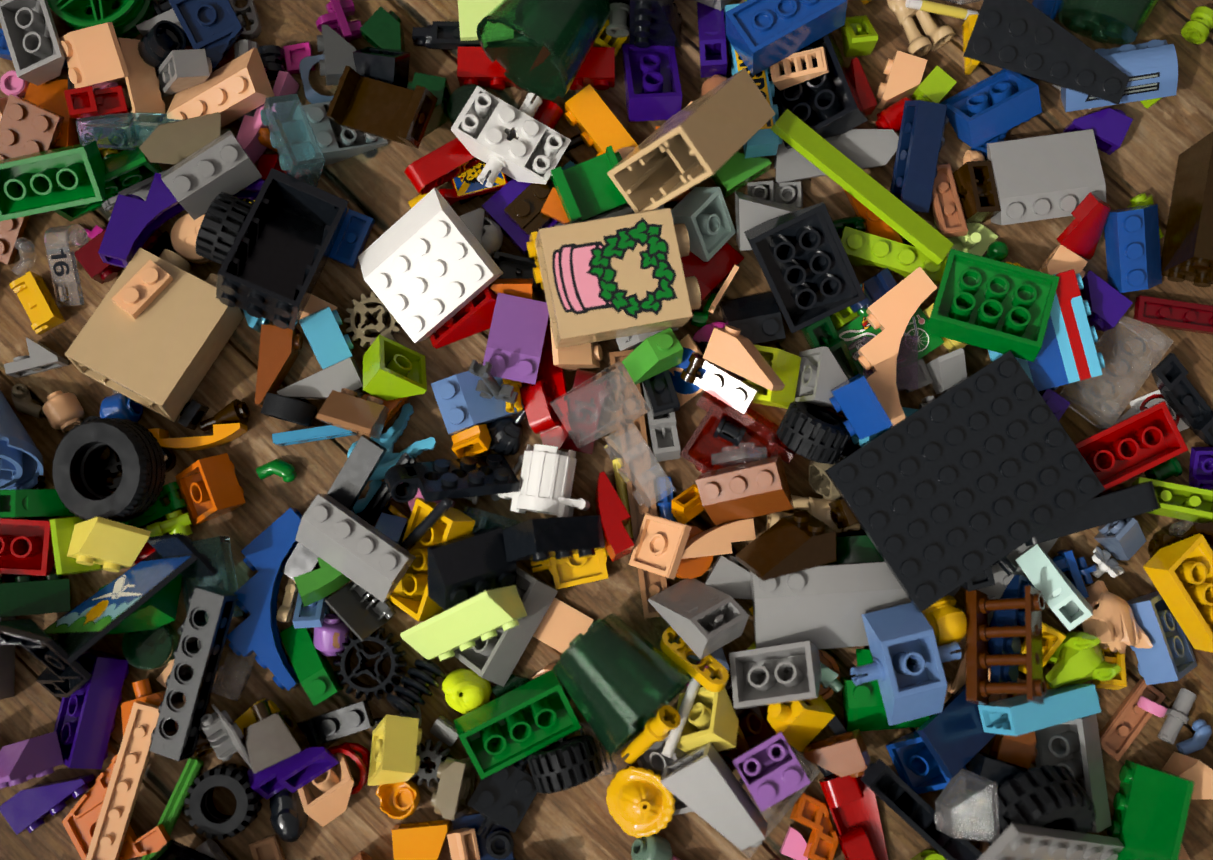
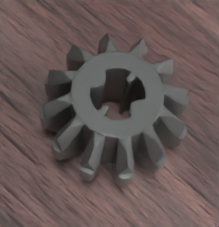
M431 739L426 740L425 747L422 743L417 745L416 755L420 756V765L418 772L411 777L419 776L417 785H421L425 779H427L428 787L434 785V779L439 783L440 779L437 778L439 764L442 761L445 762L447 759L445 756L450 752L449 748L443 751L439 750L442 746V741H438L435 747H433ZM428 757H430L431 762H436L431 769H429L428 764H424Z

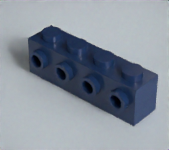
M922 100L905 101L890 192L914 212L929 213L933 200L932 191L934 179L937 176L938 156L942 147L943 126L946 122L947 105Z

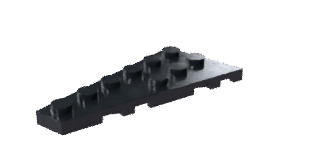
M984 0L963 57L1114 104L1120 103L1130 78L1027 0Z

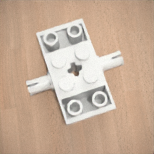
M477 86L451 127V131L472 156L486 163L477 177V180L482 185L486 180L485 186L491 188L500 172L518 182L545 185L551 177L550 170L556 168L571 140L533 118L542 104V99L538 95L532 103L535 94L528 93L521 107L517 109Z

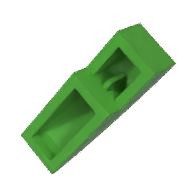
M317 558L320 566L319 569L294 577L304 607L332 594L351 579L321 558Z

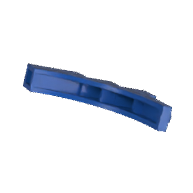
M291 507L241 551L245 556L243 559L245 564L251 570L255 571L257 569L258 571L234 593L238 595L236 603L239 608L245 613L250 612L251 615L227 635L230 641L229 647L235 654L247 657L255 652V659L258 664L264 669L268 667L275 675L273 676L274 682L281 689L286 688L288 691L296 688L300 682L282 646L276 616L279 588L284 575L281 571L298 543L295 538L303 516L296 508Z

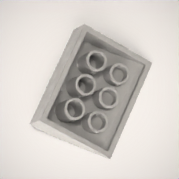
M1093 129L987 143V160L992 163L1001 208L999 213L991 217V223L1002 226L1073 216L1071 213L1090 192L1106 202V183Z

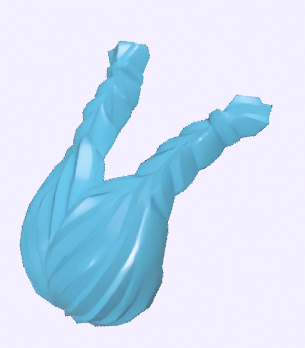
M410 403L403 405L399 417L386 433L381 434L380 440L369 437L387 449L369 480L384 479L387 470L395 466L404 453H409L416 458L423 451L433 450L436 446L435 438L429 437L425 440L414 442L400 453H393L394 443L403 434L410 416L414 413L413 406ZM358 441L354 442L351 445V447L348 450L347 457L350 456L352 450L354 449Z

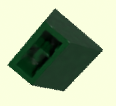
M415 72L413 81L408 82L407 89L415 90L416 85L422 86L438 98L423 135L425 137L448 122L453 96L446 78Z

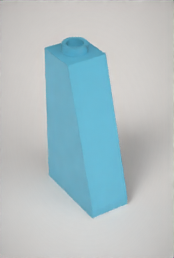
M1076 683L1057 689H1048L1046 695L1043 696L1044 704L1028 701L1027 694L991 701L988 702V705H978L983 731L986 733L1019 736L1100 713L1099 695L1095 684Z

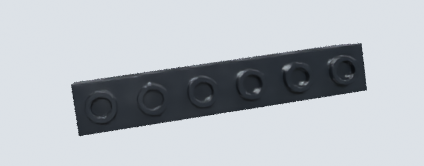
M211 586L195 587L190 595L189 610L181 626L182 635L179 645L174 652L172 671L166 680L167 689L164 700L158 709L159 718L151 734L152 743L149 751L176 761L194 757L201 731V718L207 710L238 595ZM206 612L209 616L208 622H206L205 620ZM198 639H199L200 642H201V648H200V649L198 648V645H197ZM190 667L193 669V677L190 674ZM183 694L186 697V703L183 701ZM175 722L178 724V730L175 727Z

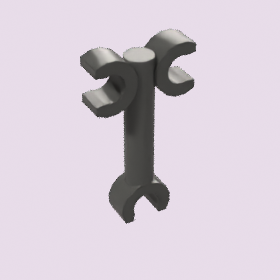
M473 359L469 371L482 379L478 381L475 389L481 392L480 397L491 399L494 396L495 399L515 403L518 392H513L514 386L502 385L500 387L491 374L493 365L486 362L484 366Z

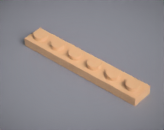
M139 700L133 704L86 860L119 859L151 751H149L152 743L151 734L157 725L159 706Z

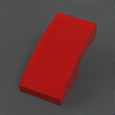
M92 86L64 90L71 118H106L129 115L122 86L94 90Z

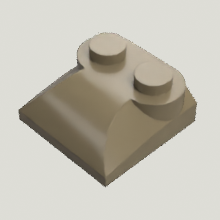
M447 757L445 762L442 761L439 764L437 778L440 780L438 790L436 789L432 795L431 806L434 807L435 813L441 814L445 819L454 821L470 810V806L467 803L473 795L477 777V770L470 757L462 759Z

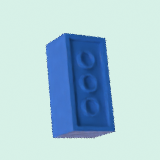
M747 0L725 12L726 37L754 76L845 25L848 0Z

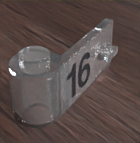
M78 224L48 228L44 235V243L57 307L84 305L74 251L79 250L88 243L87 232Z

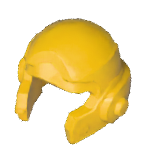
M949 594L922 611V614L933 628L937 647L954 641L959 643L965 637L967 631L966 615L959 608L952 606H955L957 601Z

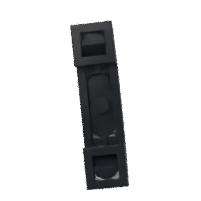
M1169 353L1151 371L1154 381L1167 403L1180 419L1207 445L1213 447V411L1186 378V375L1189 373L1174 353Z

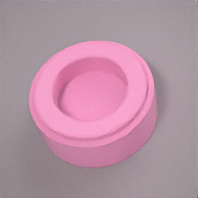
M16 71L6 72L0 79L2 92L7 96L9 94L21 98L25 96L29 82L18 78Z
M1140 696L1137 702L1138 707L1160 718L1164 717L1168 708L1144 696Z

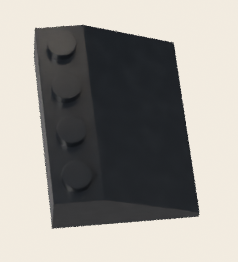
M832 33L797 51L802 52L824 47L829 73L781 91L774 85L775 95L772 97L773 105L777 104L779 118L788 109L824 139L844 134L868 121ZM812 59L813 67H818L817 59ZM806 62L802 63L803 70H806ZM795 66L791 67L792 73L796 72ZM771 73L768 74L769 81H772ZM784 141L785 147L787 149L793 148Z
M824 202L767 220L744 232L791 333L866 299Z

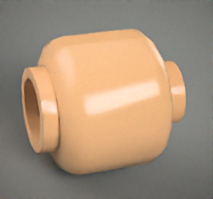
M59 390L47 396L48 401L44 403L42 411L53 429L67 432L82 422L85 412L75 394L63 393Z

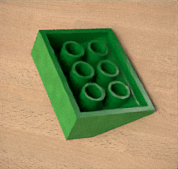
M951 249L926 333L1002 354L1011 351L1014 357L1034 362L1042 347L1060 277Z
M1126 760L1119 773L1121 781L1119 792L1116 793L1113 800L1115 810L1113 820H1111L1112 826L1107 828L1108 836L1118 838L1124 845V848L1117 854L1118 858L1116 860H1178L1194 782L1156 767Z

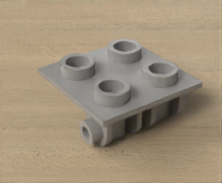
M212 704L214 713L202 716L200 727L207 736V740L210 742L217 758L222 761H228L234 753L238 752L252 769L246 742L243 744L241 739L244 737L242 731L236 723L233 724L225 710L220 712Z

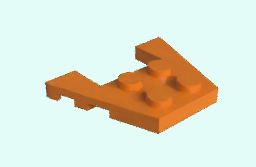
M118 754L112 758L111 764L96 778V783L88 793L81 797L62 821L82 860H86ZM129 823L118 860H128L158 852L171 840L163 824L156 826L140 838H137Z

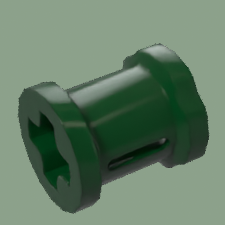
M1173 457L1144 473L1148 479L1164 481L1172 476H1180L1182 474V467L1177 458Z

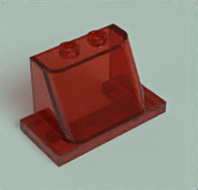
M706 391L702 394L696 405L707 411V413L680 453V456L693 463L695 468L701 473L779 455L784 462L789 464L795 456V452L784 445L777 437L776 431L779 427L777 424L752 408H749L747 413L743 414ZM723 415L727 416V420L740 427H747L737 448L733 447V443L719 436L717 438L713 437Z

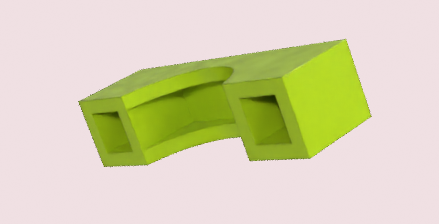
M846 226L839 234L852 265L888 268L905 278L921 267L936 286L941 282L948 259L947 256L937 265L916 247Z

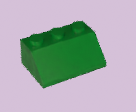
M856 676L840 677L841 683L844 685L841 690L844 722L847 732L857 729L861 732L921 727L929 719V716L890 726L878 680L856 686L852 681V677Z

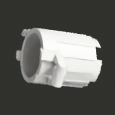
M527 444L523 456L519 492L497 494L500 498L512 499L510 511L522 514L530 511L556 515L557 517H573L574 508L587 511L590 508V503L582 498L577 500L571 499L577 461L575 459L576 451L568 450V452H562L558 450V447L534 444V446Z

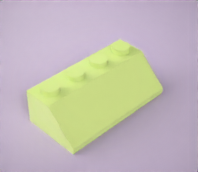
M516 585L487 590L400 633L405 642L427 660L439 658L441 662L455 656L454 651L459 648L462 652L475 647V641L480 638L483 642L498 635L496 631L501 628L507 631L519 626L518 620L528 615Z

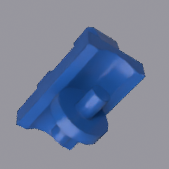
M1064 549L1058 551V556L1051 558V560L1062 572H1065L1066 577L1084 598L1089 597L1084 582L1085 584L1093 583L1090 573L1097 570L1096 564L1087 565L1084 556L1075 560L1072 550L1067 551Z

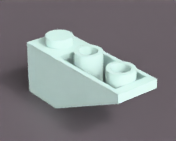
M1035 544L1015 559L1034 587L1041 591L1047 605L1069 631L1093 615V607L1039 544Z

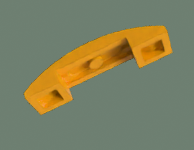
M242 423L214 424L213 435L169 438L168 431L160 428L148 430L157 439L161 447L175 450H203L235 440L248 431V426Z

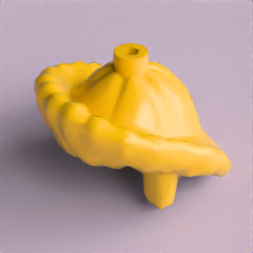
M634 766L624 768L616 773L606 790V804L610 815L625 833L635 838L648 837L659 833L661 829L667 827L675 812L676 800L674 794L661 784L662 776L655 774L653 770L643 767L636 768Z

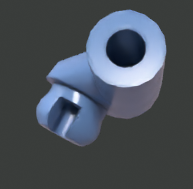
M1198 719L1193 722L1192 729L1195 731L1193 737L1176 744L1179 753L1188 755L1206 746L1212 734L1211 725H1207L1204 719Z

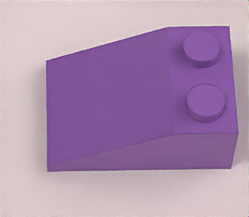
M503 293L497 294L483 361L484 366L486 362L493 365L491 374L494 377L535 385L549 317L547 303Z

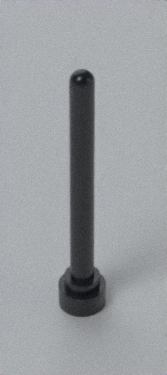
M449 497L443 498L400 546L410 551L452 506V499Z

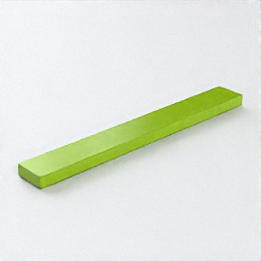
M787 109L770 129L934 263L939 265L954 245L950 240Z

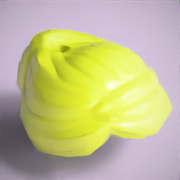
M461 668L451 671L442 681V690L445 693L447 704L459 713L467 714L490 701L492 693L490 681L480 677L471 669Z

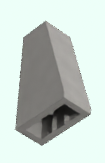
M711 742L664 768L660 780L661 784L741 851L750 846L756 847L765 840L768 826L767 821Z

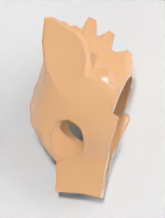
M1101 580L1086 587L1089 597L1085 599L1093 607V615L1082 622L1083 631L1098 637L1101 641L1099 646L1102 649L1110 648L1112 653H1116L1118 650L1119 653L1124 654L1127 645L1136 648L1153 647L1149 637L1137 624L1132 608L1126 600L1109 592L1104 581Z

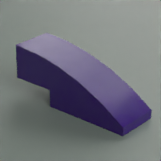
M310 747L254 774L253 770L250 769L247 773L251 788L265 799H269L284 788L294 793L339 764V760L325 747Z

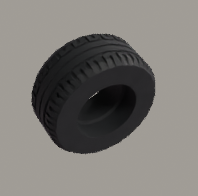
M118 418L86 420L74 426L62 438L61 443H59L56 449L52 470L55 489L65 507L80 519L89 520L101 517L119 522L137 518L156 503L163 489L166 477V463L162 448H160L159 442H157V439L147 428L132 420ZM108 446L116 451L122 464L121 482L112 495L101 485L97 472L99 458Z

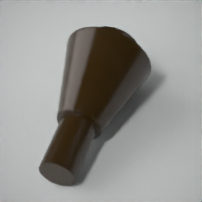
M234 399L216 413L214 417L201 421L200 427L205 432L213 429L214 424H246L250 416L249 408L245 402Z

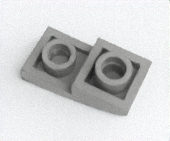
M774 181L747 183V195L761 197L772 202L803 208V184L801 181L779 184Z

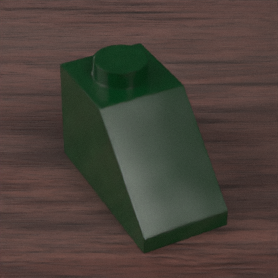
M380 6L360 28L364 40L374 48L405 52L404 32L400 24L402 22L401 19L393 11L387 12Z

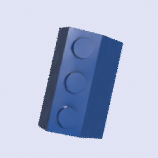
M1005 69L940 102V104L947 105L946 116L949 118V122L958 138L972 148L981 146L992 138L1004 134L1011 128L1027 122L1032 117L1042 113L1038 84L1021 74Z
M1158 204L1110 210L1104 226L1108 284L1120 293L1146 290L1161 284Z

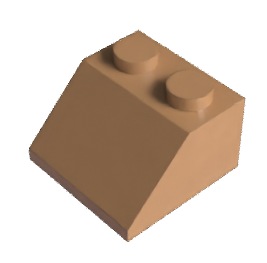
M342 388L341 392L332 390L319 410L316 419L329 425L380 440L389 412V408L382 405L383 400L368 396L367 400L357 398V392Z

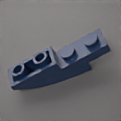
M1015 575L1000 599L1025 597V586L1034 587V585L1028 578L1022 575ZM1025 609L995 610L989 627L1026 625ZM1021 637L990 638L988 641L989 654H1020L1022 647ZM1018 665L991 666L990 683L1017 682L1019 676Z

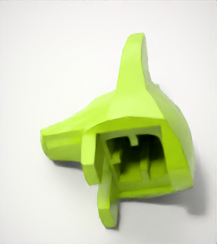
M1071 631L1065 634L1066 638L1047 662L1048 664H1054V666L1045 676V679L1051 688L1057 689L1064 685L1082 684L1092 679L1101 681L1111 680L1121 671V668L1117 664L1105 662L1103 650L1099 646L1101 641L1098 637L1086 632Z

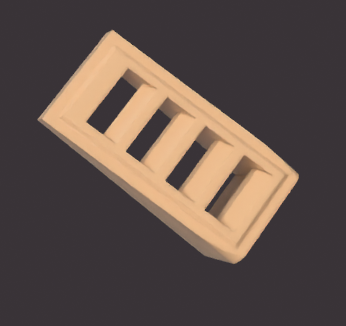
M819 47L793 53L770 66L773 84L781 91L829 73L825 48ZM816 58L818 67L814 68L812 59ZM806 62V70H803L802 63ZM795 66L796 72L792 73L791 67Z

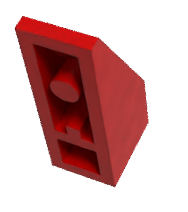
M491 284L429 336L434 348L438 349L490 329L497 294L490 288Z

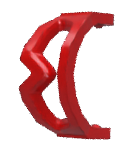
M349 742L330 747L328 751L332 754L343 753L352 758L358 765L360 781L357 786L352 787L350 795L358 793L368 781L369 750L358 743ZM350 749H354V750L358 751L359 753H361V754H362V759L360 758V756H358L356 753H354V752H353L352 750H350Z

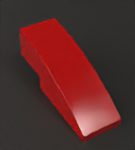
M603 471L599 473L596 482V515L601 516L605 548L611 561L614 562L630 554L635 544L624 527L628 524L631 516Z

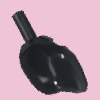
M524 408L515 420L512 418H501L487 426L491 437L489 448L495 453L508 456L515 455L518 452L523 435V426L520 423L526 416Z

